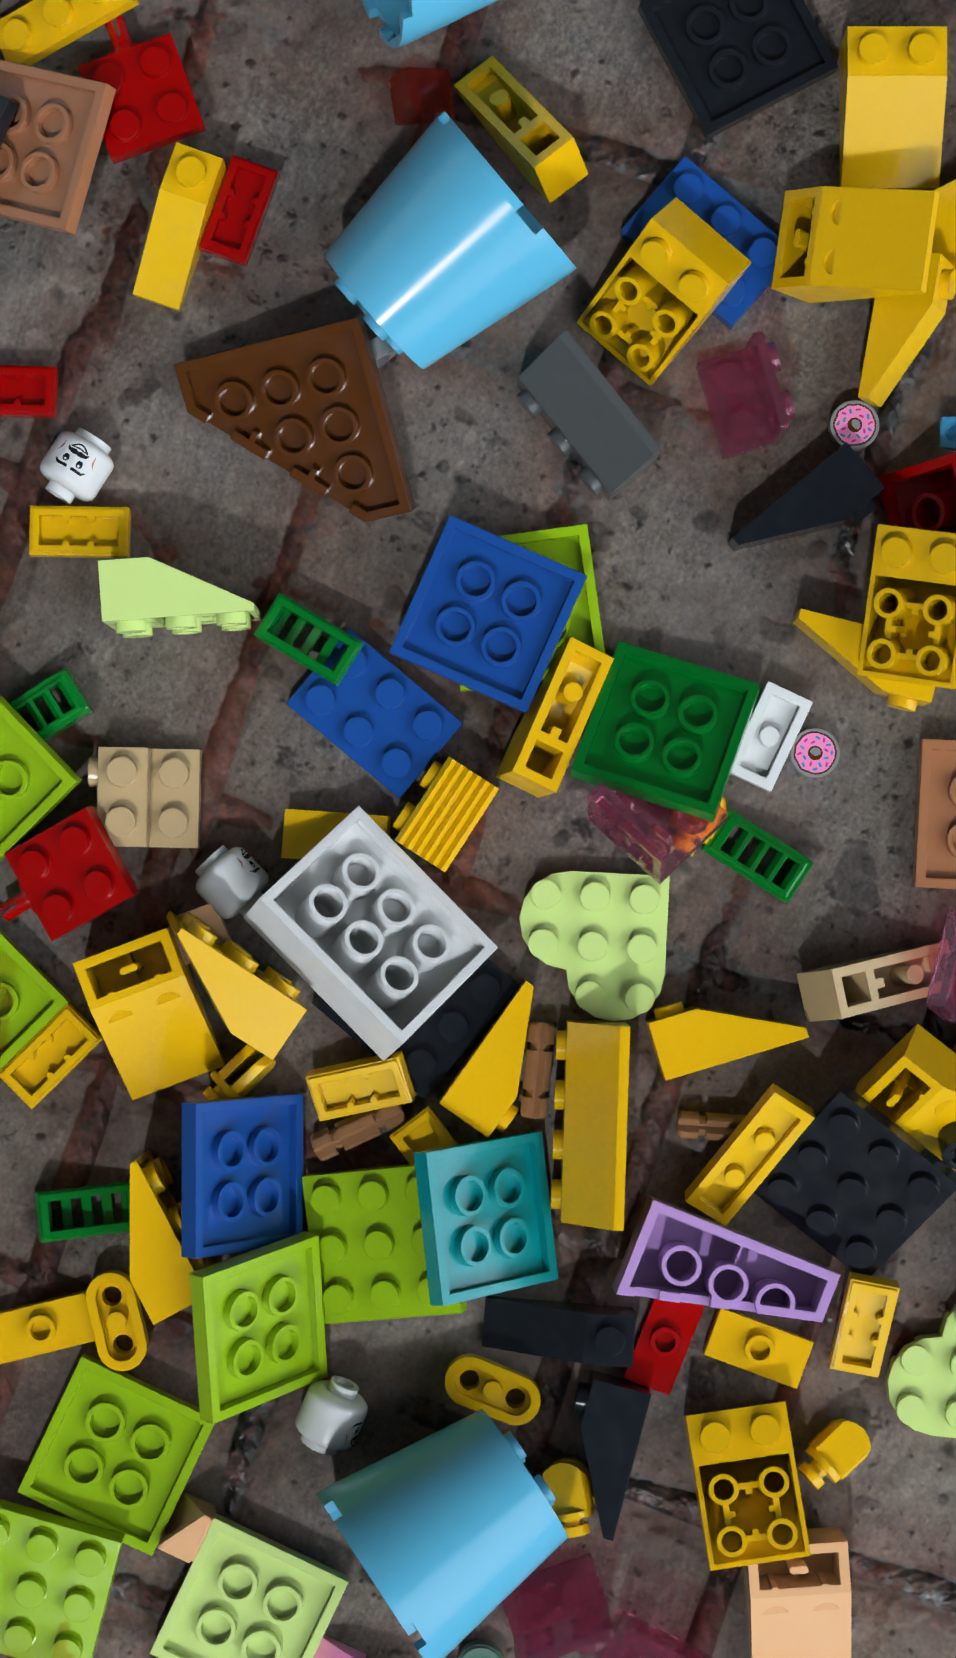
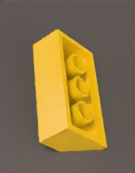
M566 1019V1029L556 1030L555 1060H564V1080L554 1081V1110H563L562 1130L553 1129L552 1159L561 1160V1179H551L550 1209H559L561 1223L611 1231H624L630 1026L625 1021Z

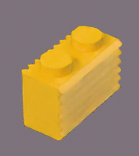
M451 757L447 758L444 765L436 760L433 762L419 784L427 790L417 806L408 802L392 826L400 831L395 841L443 872L447 871L499 790V788Z

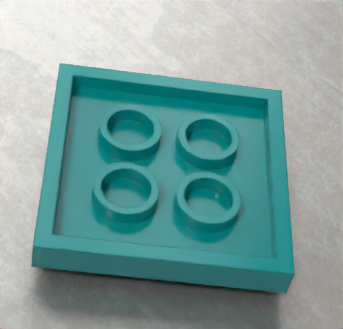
M528 1131L414 1152L430 1305H451L558 1279L542 1131Z

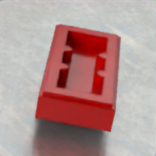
M232 154L199 244L200 251L247 267L280 177L279 171Z
M0 365V417L57 419L58 368L52 366Z
M653 1298L634 1344L632 1368L625 1367L622 1374L623 1378L669 1396L705 1305L669 1302Z

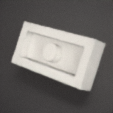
M767 681L753 709L731 775L767 792H771L813 702Z

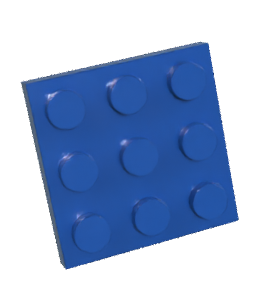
M450 515L389 653L526 714L587 575Z
M280 1093L182 1102L181 1257L198 1259L255 1250L303 1232V1094Z

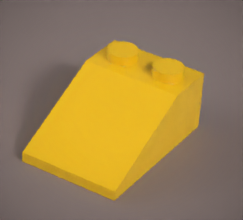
M847 26L839 45L840 187L930 191L939 188L947 88V26Z

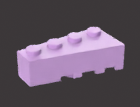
M648 1195L612 1288L618 1295L648 1297L662 1301L692 1303L713 1308L756 1312L757 1314L823 1322L841 1275L829 1267Z

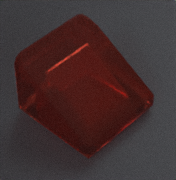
M405 67L390 78V92L396 125L408 126L430 123L443 111L451 119L455 118L448 69Z

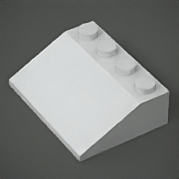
M360 806L355 808L266 891L243 917L383 1061L403 1045L498 948Z

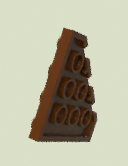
M363 315L174 364L186 409L190 415L203 423L209 422L230 435V439L263 460L267 458L290 472L289 476L322 496L327 495L350 509L349 513L362 521L369 522L408 513L416 508Z

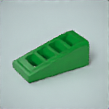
M280 592L253 634L260 641L336 686H339L364 646L363 642ZM291 614H293L298 619L283 641L278 638V635ZM308 623L313 626V629L300 650H297L293 645ZM324 632L330 637L314 660L308 655ZM339 641L346 645V648L333 669L330 670L324 664Z
M67 668L45 679L9 703L18 713L26 708L28 709L40 729L37 733L45 742L95 712L71 671ZM59 688L72 708L67 713L63 712L52 692ZM42 698H44L56 718L50 724H48L36 704Z
M727 809L713 838L709 839L707 845H704L701 849L783 904H788L814 864L813 861L730 809ZM737 826L743 832L729 854H726L720 848L734 827ZM754 837L760 842L744 865L737 859L750 839ZM770 848L776 852V855L761 876L754 870ZM787 859L794 865L780 886L772 883V880Z
M130 1181L33 1192L37 1237L40 1243L130 1232ZM120 1193L123 1215V1221L114 1222L111 1194ZM100 1195L103 1224H94L91 1196ZM80 1198L83 1226H73L71 1199ZM60 1200L62 1228L53 1229L51 1201Z

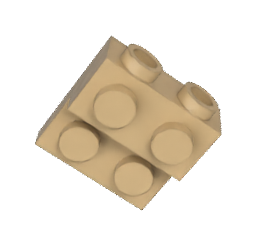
M98 747V757L89 758L88 784L89 787H97V807H94L115 847L200 848L202 750Z

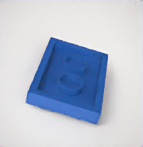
M685 156L621 229L620 235L632 245L654 215L674 198L677 197L752 262L730 292L712 312L713 316L731 330L772 283L779 236Z
M349 628L346 633L363 642L364 646L339 686L312 672L286 704L400 799L463 723ZM338 641L324 666L332 670L346 645Z

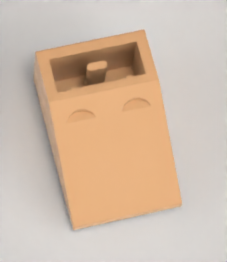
M839 1526L807 1529L811 1556L743 1566L750 1658H851L848 1541Z

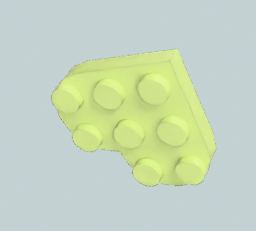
M582 871L550 874L536 882L523 900L519 915L522 938L532 955L547 965L566 970L568 988L580 1008L586 1010L594 1017L612 1022L633 1019L639 1014L649 1011L661 992L665 976L670 876Z
M955 1304L950 1312L947 1310L944 1314L939 1333L919 1335L914 1338V1341L904 1345L896 1356L893 1355L890 1359L885 1375L886 1396L897 1417L913 1430L931 1436L956 1438Z

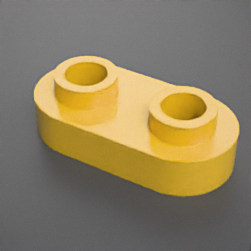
M118 1270L104 1271L92 1280L85 1296L96 1348L101 1361L107 1367L116 1371H128L141 1363L149 1348V1337L141 1303L130 1282L129 1275ZM110 1286L118 1288L122 1295L121 1301L117 1303L109 1302L105 1297V1289ZM117 1336H129L133 1341V1348L129 1351L119 1349L116 1344Z
M472 1353L456 1357L447 1367L445 1373L446 1391L449 1397L461 1406L476 1412L482 1409L489 1417L514 1426L528 1423L539 1411L541 1403L539 1388L530 1376ZM464 1371H475L479 1376V1381L473 1386L464 1385L460 1380V1376ZM510 1390H521L525 1394L524 1400L517 1405L509 1403L506 1395Z

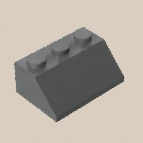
M567 330L560 334L518 377L517 386L521 392L516 395L517 399L532 418L535 419L541 415L552 429L547 433L548 438L562 456L566 457L570 453L583 468L578 472L579 477L595 496L602 492L609 501L655 464L661 447Z

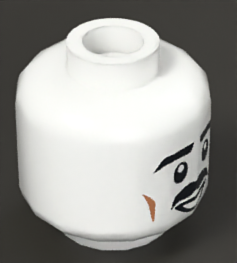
M79 427L75 433L70 431L61 432L40 464L41 473L49 480L45 489L69 505L74 498L87 502L92 501L114 468V463L108 455L111 448L93 434Z
M224 845L221 846L195 871L199 876L195 885L197 893L208 904L210 903L214 911L223 919L233 918L238 913H241L244 917L263 895L262 891L269 882L267 872L242 847H234L228 850Z
M332 1376L330 1381L319 1380L309 1386L295 1419L296 1427L302 1434L300 1439L307 1447L321 1454L335 1455L338 1450L343 1451L354 1445L368 1412L367 1403L358 1394L359 1387L356 1383L345 1377Z

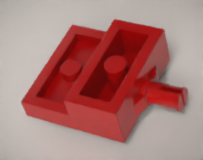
M123 16L115 18L120 36L117 35L112 20L104 24L114 50L102 58L78 66L82 78L107 83L116 89L103 135L113 164L206 131L171 33L146 42L132 43Z
M93 805L81 809L4 854L19 880L21 892L0 902V912L17 904L15 908L2 914V917L10 922L13 918L31 909L39 917L51 941L69 935L140 893Z

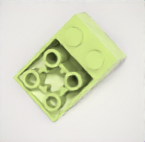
M150 557L98 561L102 622L113 628L116 633L123 634V638L153 636L152 628L162 627L172 630L174 635L202 633V625L217 624V626H221L222 631H242L251 629V621L262 620V612L253 602Z

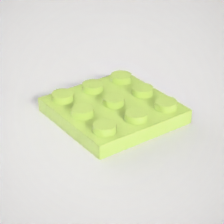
M215 1513L207 1534L149 1654L158 1658H313L349 1583L350 1577Z

